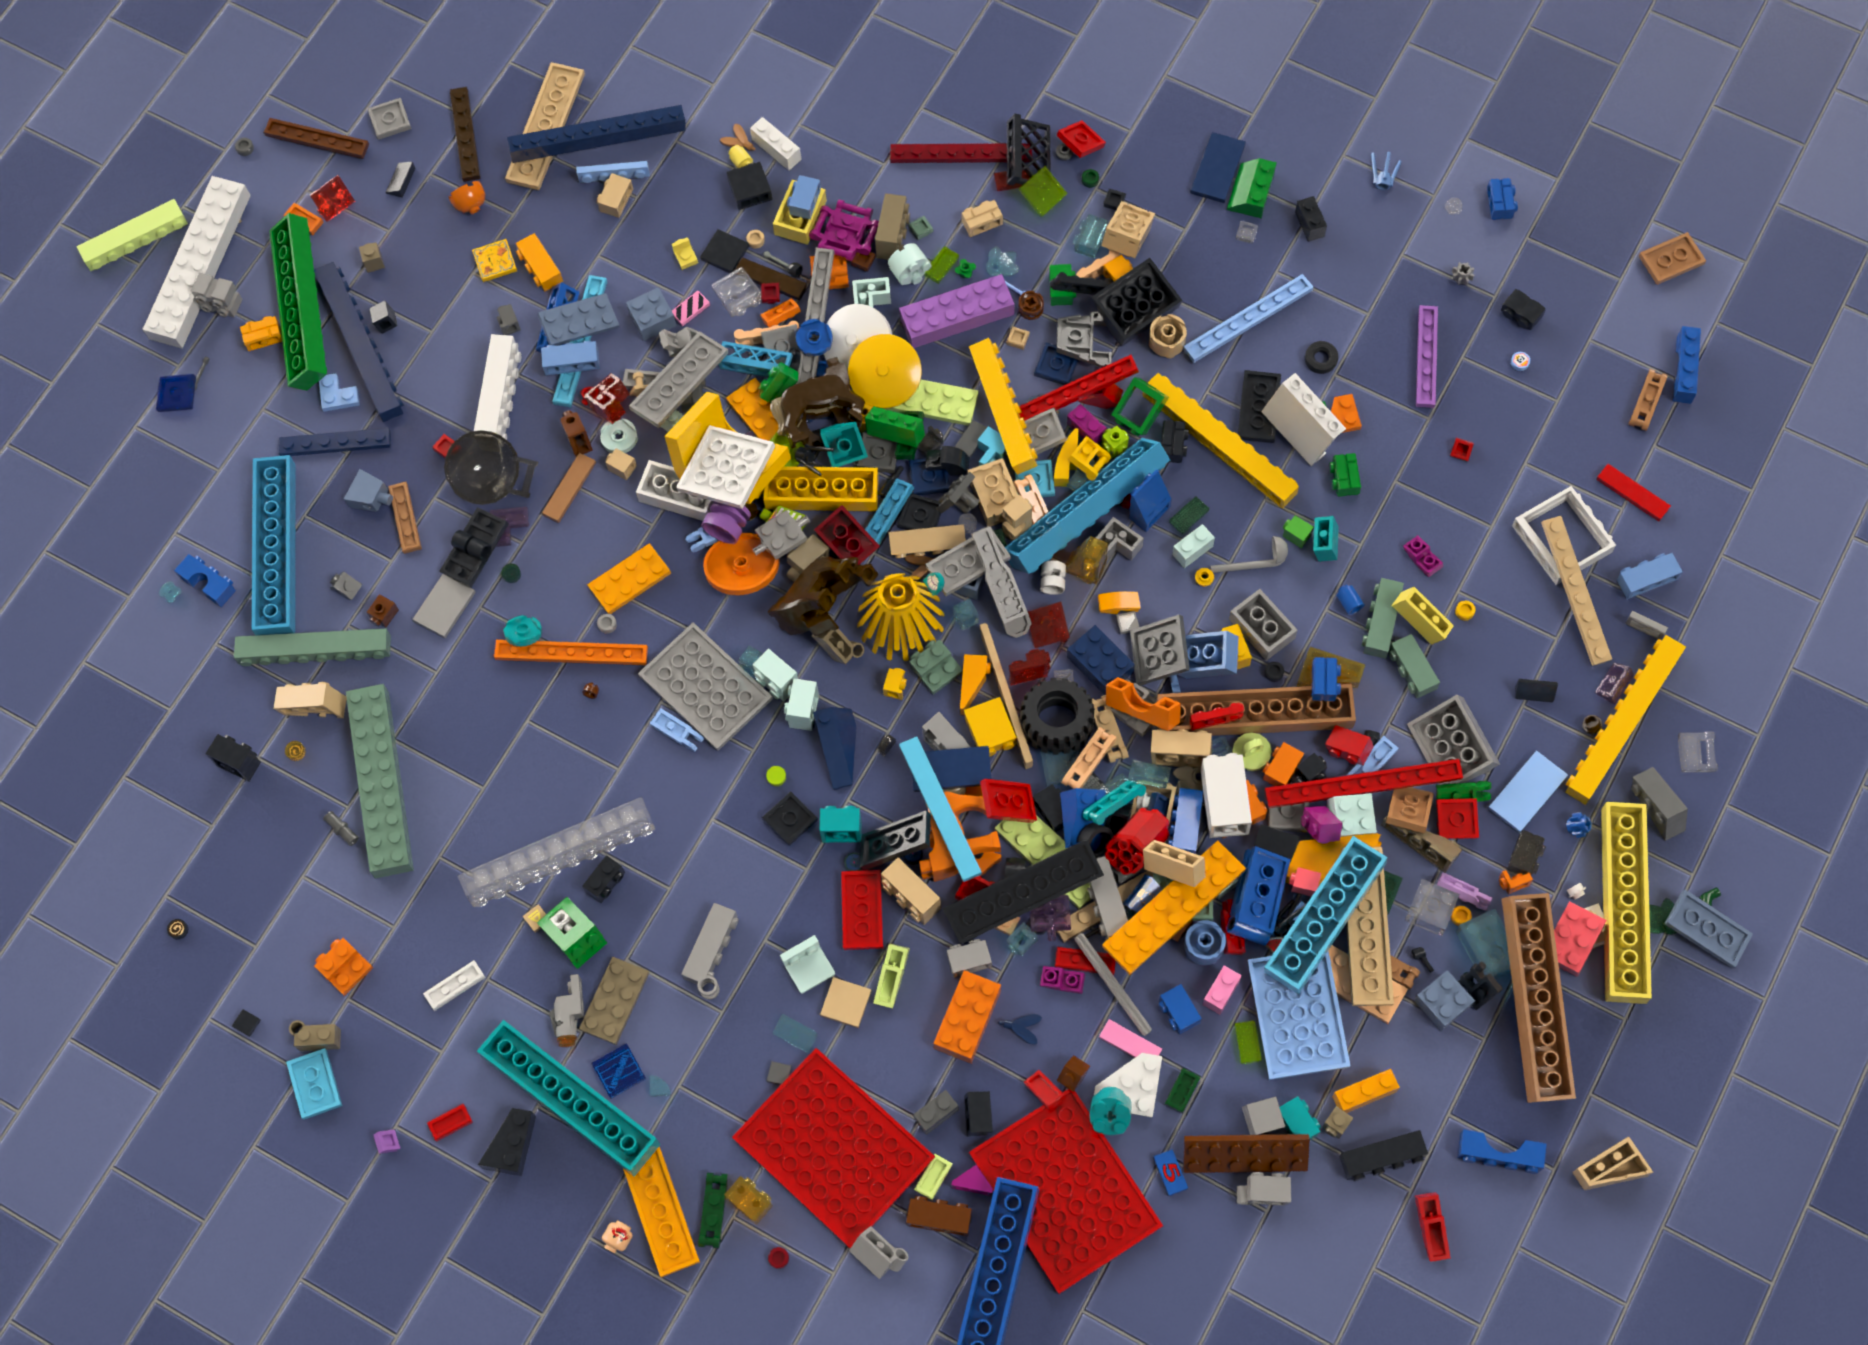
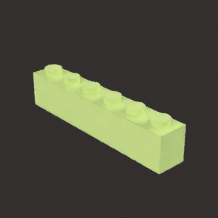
M175 199L76 247L89 270L93 271L111 261L117 260L121 256L132 253L144 245L150 244L160 237L166 236L168 233L181 229L188 223Z

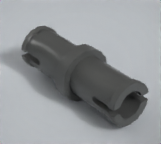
M333 811L328 812L324 816L323 820L349 846H353L359 840V837L348 827V824L336 816Z

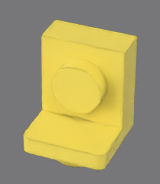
M688 237L679 239L672 244L674 255L682 270L698 264V259Z

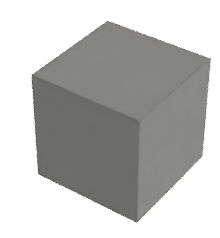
M1276 1097L1242 1107L1250 1135H1260L1285 1127Z

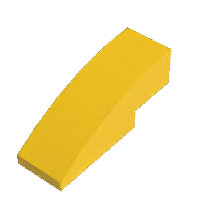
M1076 428L1068 436V441L1063 444L1058 455L1054 473V486L1069 487V470H1077V467L1068 460L1078 447V429Z

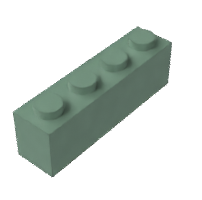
M1381 578L1380 583L1375 584L1373 595L1377 596L1376 600L1371 602L1369 612L1373 613L1372 617L1367 619L1365 629H1368V635L1363 636L1361 646L1365 647L1364 654L1386 659L1398 612L1392 605L1402 592L1404 583Z

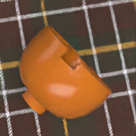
M480 181L472 182L473 186L465 184L450 193L451 196H448L455 209L462 213L470 212V214L480 211L479 207L485 201V191Z

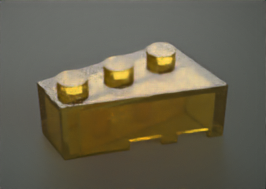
M1090 536L1081 546H1078L1075 551L1071 552L1066 563V572L1081 578L1088 584L1093 583L1097 585L1106 568L1108 543Z
M1313 647L1309 648L1297 687L1312 686L1313 659L1315 657L1336 658L1337 665H1341V675L1337 677V683H1341V685L1352 684V688H1358L1365 664Z

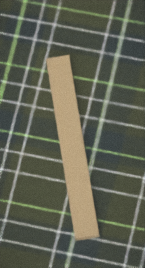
M986 623L981 624L980 634L1008 718L1017 737V745L1025 769L1032 768L1033 759L988 625Z

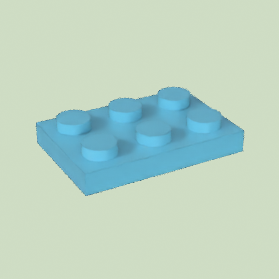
M325 1048L286 1062L303 1120L342 1106L328 1052Z

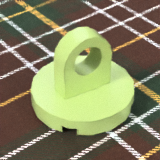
M1246 733L1238 737L1232 753H1237V755H1243L1244 769H1247V771H1258L1264 768L1267 762H1269L1272 752L1267 739L1256 733Z

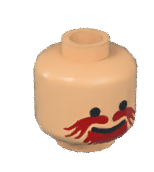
M618 1220L616 1223L611 1222L602 1236V1241L606 1243L604 1248L613 1253L617 1250L624 1251L633 1237L630 1231L631 1227Z

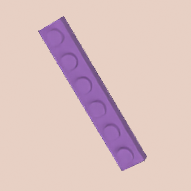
M1420 305L1418 309L1416 407L1435 408L1438 306Z

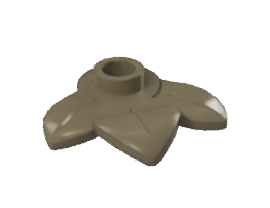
M1184 765L1173 771V775L1179 779L1176 785V795L1179 796L1180 788L1203 791L1202 778L1201 780L1196 779V774H1201V767L1192 768Z

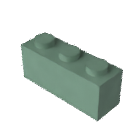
M1410 634L1391 643L1388 652L1389 656L1398 665L1401 677H1405L1408 682L1407 686L1411 694H1414L1416 698H1420L1437 690L1440 681L1413 635Z

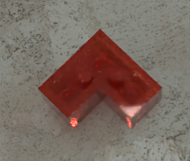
M610 373L586 393L584 398L596 414L609 423L614 424L626 413L620 403L630 394L621 379Z

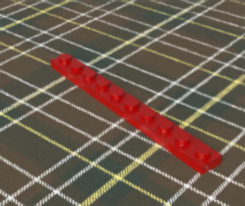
M1460 759L1267 787L1264 791L1269 809L1328 800L1334 796L1369 794L1462 780L1463 773Z

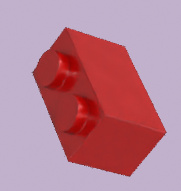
M1335 725L1325 743L1328 753L1332 757H1341L1351 764L1363 766L1374 747L1370 737Z

